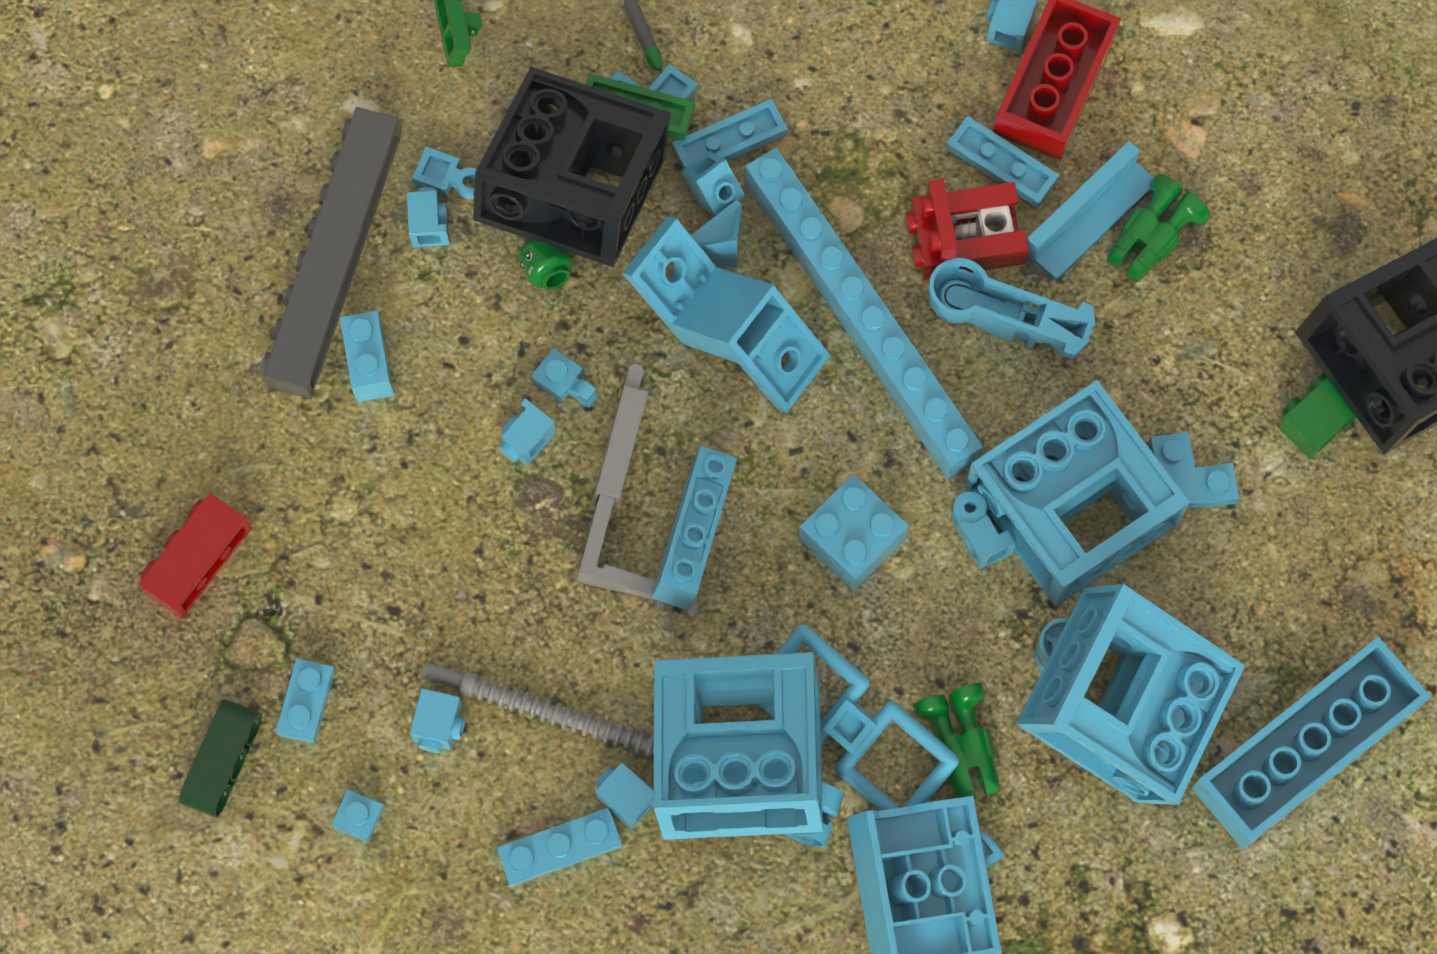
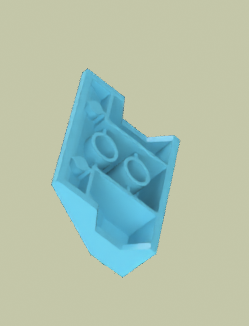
M973 796L880 811L870 810L847 817L870 954H1002Z

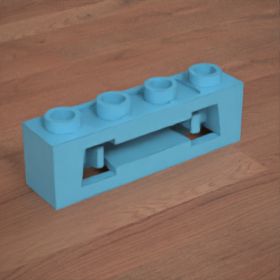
M702 445L700 446L691 463L651 598L688 610L697 596L737 457Z

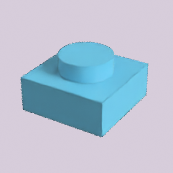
M347 789L331 826L333 829L369 843L385 806L380 802Z

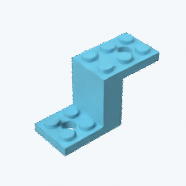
M667 216L622 272L625 278L682 344L738 363L779 411L785 413L789 411L831 356L773 284L716 267L677 218ZM673 261L674 271L667 279L665 276L666 267ZM788 351V353H787L788 362H787V364L782 368V367H781V359H782V356L785 354V352Z

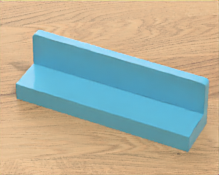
M1130 141L1027 238L1028 257L1052 279L1058 280L1150 192L1149 184L1154 177L1137 163L1140 150Z

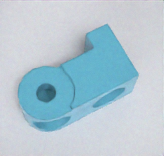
M967 491L957 496L954 501L952 520L978 569L981 570L1012 554L1015 541L1008 530L998 534L986 514L987 504L985 499L976 492Z

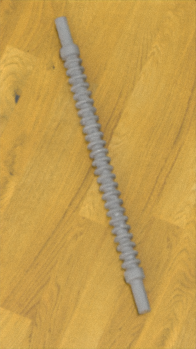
M430 662L425 666L423 677L458 688L459 693L467 697H472L473 694L477 695L478 700H482L485 697L488 704L497 701L500 708L505 704L508 705L509 711H513L514 708L519 709L520 715L529 712L530 718L538 715L541 722L549 719L551 725H555L558 722L561 724L562 729L570 726L573 733L577 729L582 731V736L591 733L593 740L602 737L603 743L606 744L611 740L614 742V747H618L619 744L624 745L625 751L629 750V748H634L635 754L643 751L646 758L654 755V735L648 738L645 731L637 734L634 727L628 731L625 730L624 724H620L619 727L614 726L613 720L609 721V723H605L603 717L595 720L592 713L584 716L581 709L577 713L572 711L571 706L563 709L560 702L555 706L551 704V699H547L545 702L541 701L540 695H537L535 698L530 697V692L522 695L519 688L511 691L509 690V685H504L503 688L499 687L498 681L490 684L487 677L480 680L478 674L470 671L462 674Z

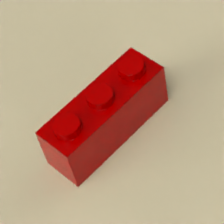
M210 492L204 500L200 499L192 506L188 513V521L180 531L175 530L171 533L165 542L164 552L157 561L152 560L146 565L140 576L141 581L138 584L147 596L180 619L184 618L252 529L246 517Z

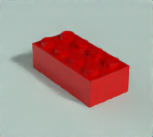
M1048 0L998 110L993 132L1003 138L1061 160L1114 43L1121 18L1076 0Z

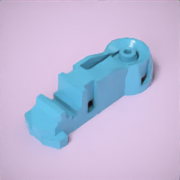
M954 258L946 260L936 267L930 277L927 295L929 304L941 319L955 324L967 322L991 335L1011 342L1014 337L1027 342L1026 347L1033 349L1036 342L1042 345L1044 342L1050 344L1051 348L1056 349L1058 355L1073 360L1088 346L1090 335L1095 328L1093 305L1082 302L1079 309H1075L988 278L984 269L970 259ZM960 266L969 268L974 271V274L959 268ZM946 291H947V293H946V300H947V302L945 301V298H944V294H945ZM1027 301L1039 305V309L1026 305Z

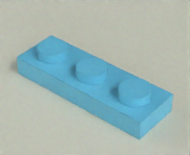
M769 99L687 135L685 140L678 139L672 142V149L684 170L709 151L724 158L726 161H730L788 135V128L773 100Z
M969 116L965 118L946 145V150L997 183L1015 182L1017 196L1037 209L1059 179V174Z
M608 807L499 846L497 850L508 883L512 887L621 848L622 843Z

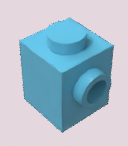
M992 0L986 15V20L991 21L987 41L1021 52L1035 16L1038 0Z
M710 151L680 172L700 208L714 216L735 200L745 196L727 161Z
M421 689L410 730V735L413 741L418 743V748L428 752L440 753L441 748L452 750L454 740H461L465 727V718L460 717L463 709L460 697Z

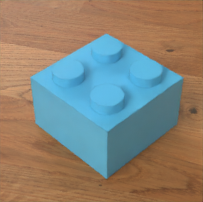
M853 474L799 527V540L854 591L907 539L909 525Z

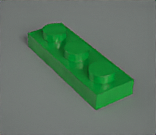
M588 74L585 85L670 112L668 136L682 140L686 139L695 110V101Z

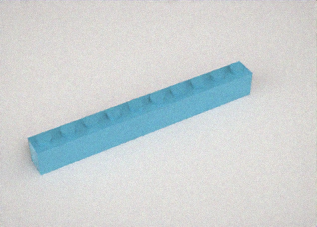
M777 147L745 165V184L947 480L971 467V463L981 457L983 446Z

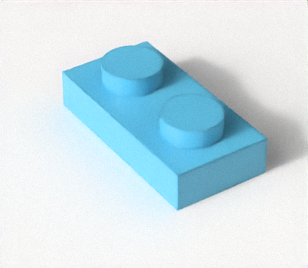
M296 658L276 729L278 736L316 744L336 671L334 666Z

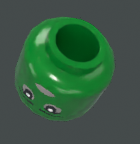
M530 239L525 241L518 256L520 266L529 282L537 288H545L546 290L556 289L565 284L570 277L574 265L569 252Z

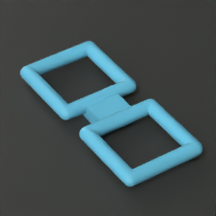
M805 624L797 626L775 654L796 653L805 644L850 683V686L821 720V745L830 735L847 750L835 765L836 773L879 811L900 808L854 768L893 720L940 761L903 807L927 803L958 766V756L894 701H888L873 718L856 703L868 689L869 679ZM774 703L758 704L775 719Z

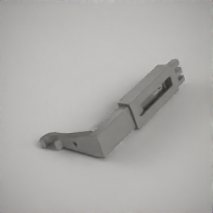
M632 364L623 383L591 504L595 505L575 581L653 599L651 596L656 580L604 564L603 568H598L597 566L611 511L616 509L621 497L648 396V391L639 389L644 373L643 367L639 364ZM696 597L685 613L688 620L692 618L697 610L698 602ZM653 599L655 600L656 611L664 607V602Z

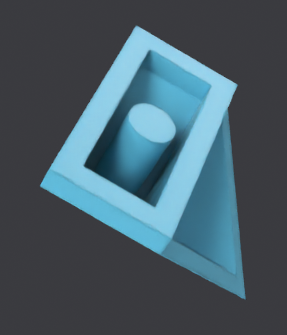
M735 200L691 235L715 266L737 267L742 204Z

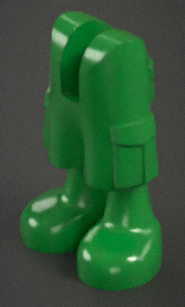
M1157 174L1150 181L1149 187L1153 194L1147 208H1137L1124 224L1121 230L1122 234L1109 252L1106 260L1118 269L1130 257L1132 252L1138 254V257L1135 258L1126 273V276L1135 283L1140 281L1158 262L1166 259L1181 242L1178 231L1185 224L1190 222L1195 225H1203L1211 217L1210 210L1204 202L1191 191H1187L1165 222H1159L1158 218L1169 205H1172L1183 192L1179 182L1163 174Z
M973 683L960 687L948 695L963 733L960 736L953 731L949 718V708L944 694L930 696L913 704L915 715L922 720L928 721L934 728L939 740L959 758L958 766L948 776L958 798L973 796L974 800L976 799L972 778H970L968 769L972 767L976 769L978 780L986 796L1000 792L999 778L994 762L995 747L993 746L990 731L983 726L978 727L976 719V707L985 696L982 683Z

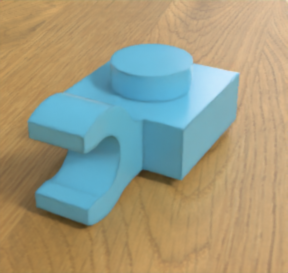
M555 348L551 350L530 376L533 383L560 402L569 394L582 405L590 408L598 398V395L595 394L597 389L581 379L584 375L583 368Z

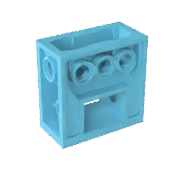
M1098 380L972 462L966 483L969 491L976 492L985 499L987 504L986 514L999 532L1002 533L1006 530L1010 532L1015 541L1014 552L1055 607L1179 525L1190 503ZM1109 492L1132 523L1085 553L1064 522Z
M1125 584L1084 587L1016 725L1137 803L1178 805L1245 665ZM1107 649H1110L1122 658L1097 706L1086 699L1084 695Z
M813 652L654 661V811L664 840L823 832L820 686ZM774 703L775 720L703 723V707Z

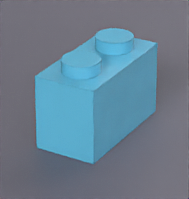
M378 311L340 317L351 388L356 401L362 402L394 396L384 332Z

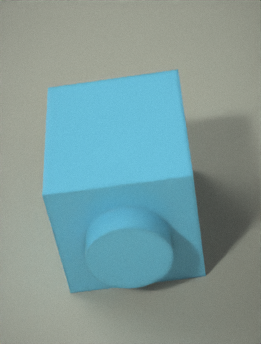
M623 763L616 769L609 767L596 781V785L599 787L595 791L597 800L606 808L609 807V810L631 830L654 806V790Z

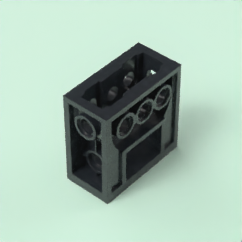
M530 67L475 172L473 220L530 240L546 243L557 249L614 268L665 161L670 112ZM550 105L555 106L558 110H555ZM593 167L623 178L617 188L586 178L590 168Z
M1437 238L1326 295L1295 331V334L1383 454L1437 426ZM1384 301L1388 302L1406 327V329L1395 335L1392 334L1373 308ZM1417 385H1422L1427 389H1421Z

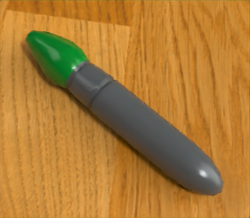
M624 0L627 15L645 51L647 63L652 69L660 71L662 69L661 52L656 47L639 4L636 0Z

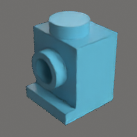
M422 187L417 189L416 192H407L408 228L412 247L450 245L446 227L448 225L446 203L439 202L438 190L433 187Z
M525 398L521 403L522 414L519 417L517 415L512 416L503 427L502 443L498 446V450L510 461L515 463L519 460L528 466L555 436L556 427L555 422Z

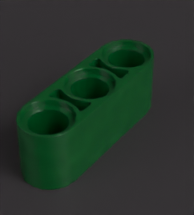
M227 699L220 703L182 786L179 796L180 804L215 818L221 814L262 721L261 712Z

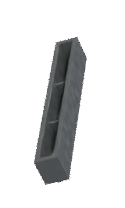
M356 107L352 119L347 118L342 131V139L344 140L342 149L334 153L331 162L332 178L329 184L323 185L320 193L319 204L322 207L318 218L313 217L308 229L310 241L307 250H302L298 256L296 271L299 273L295 285L290 284L285 294L284 304L287 306L283 319H277L273 329V339L275 342L271 353L266 352L262 360L261 374H263L268 387L308 399L313 397L402 135L398 117Z

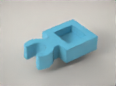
M425 147L413 174L412 181L414 185L420 187L436 188L439 194L448 196L451 187L458 190L462 197L474 199V189L466 187L464 184L468 180H475L477 169L468 167L461 170L460 158Z

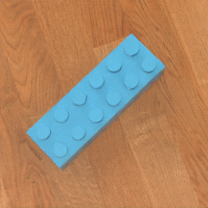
M1378 636L1198 779L1192 790L1242 850H1244L1421 708L1431 696Z

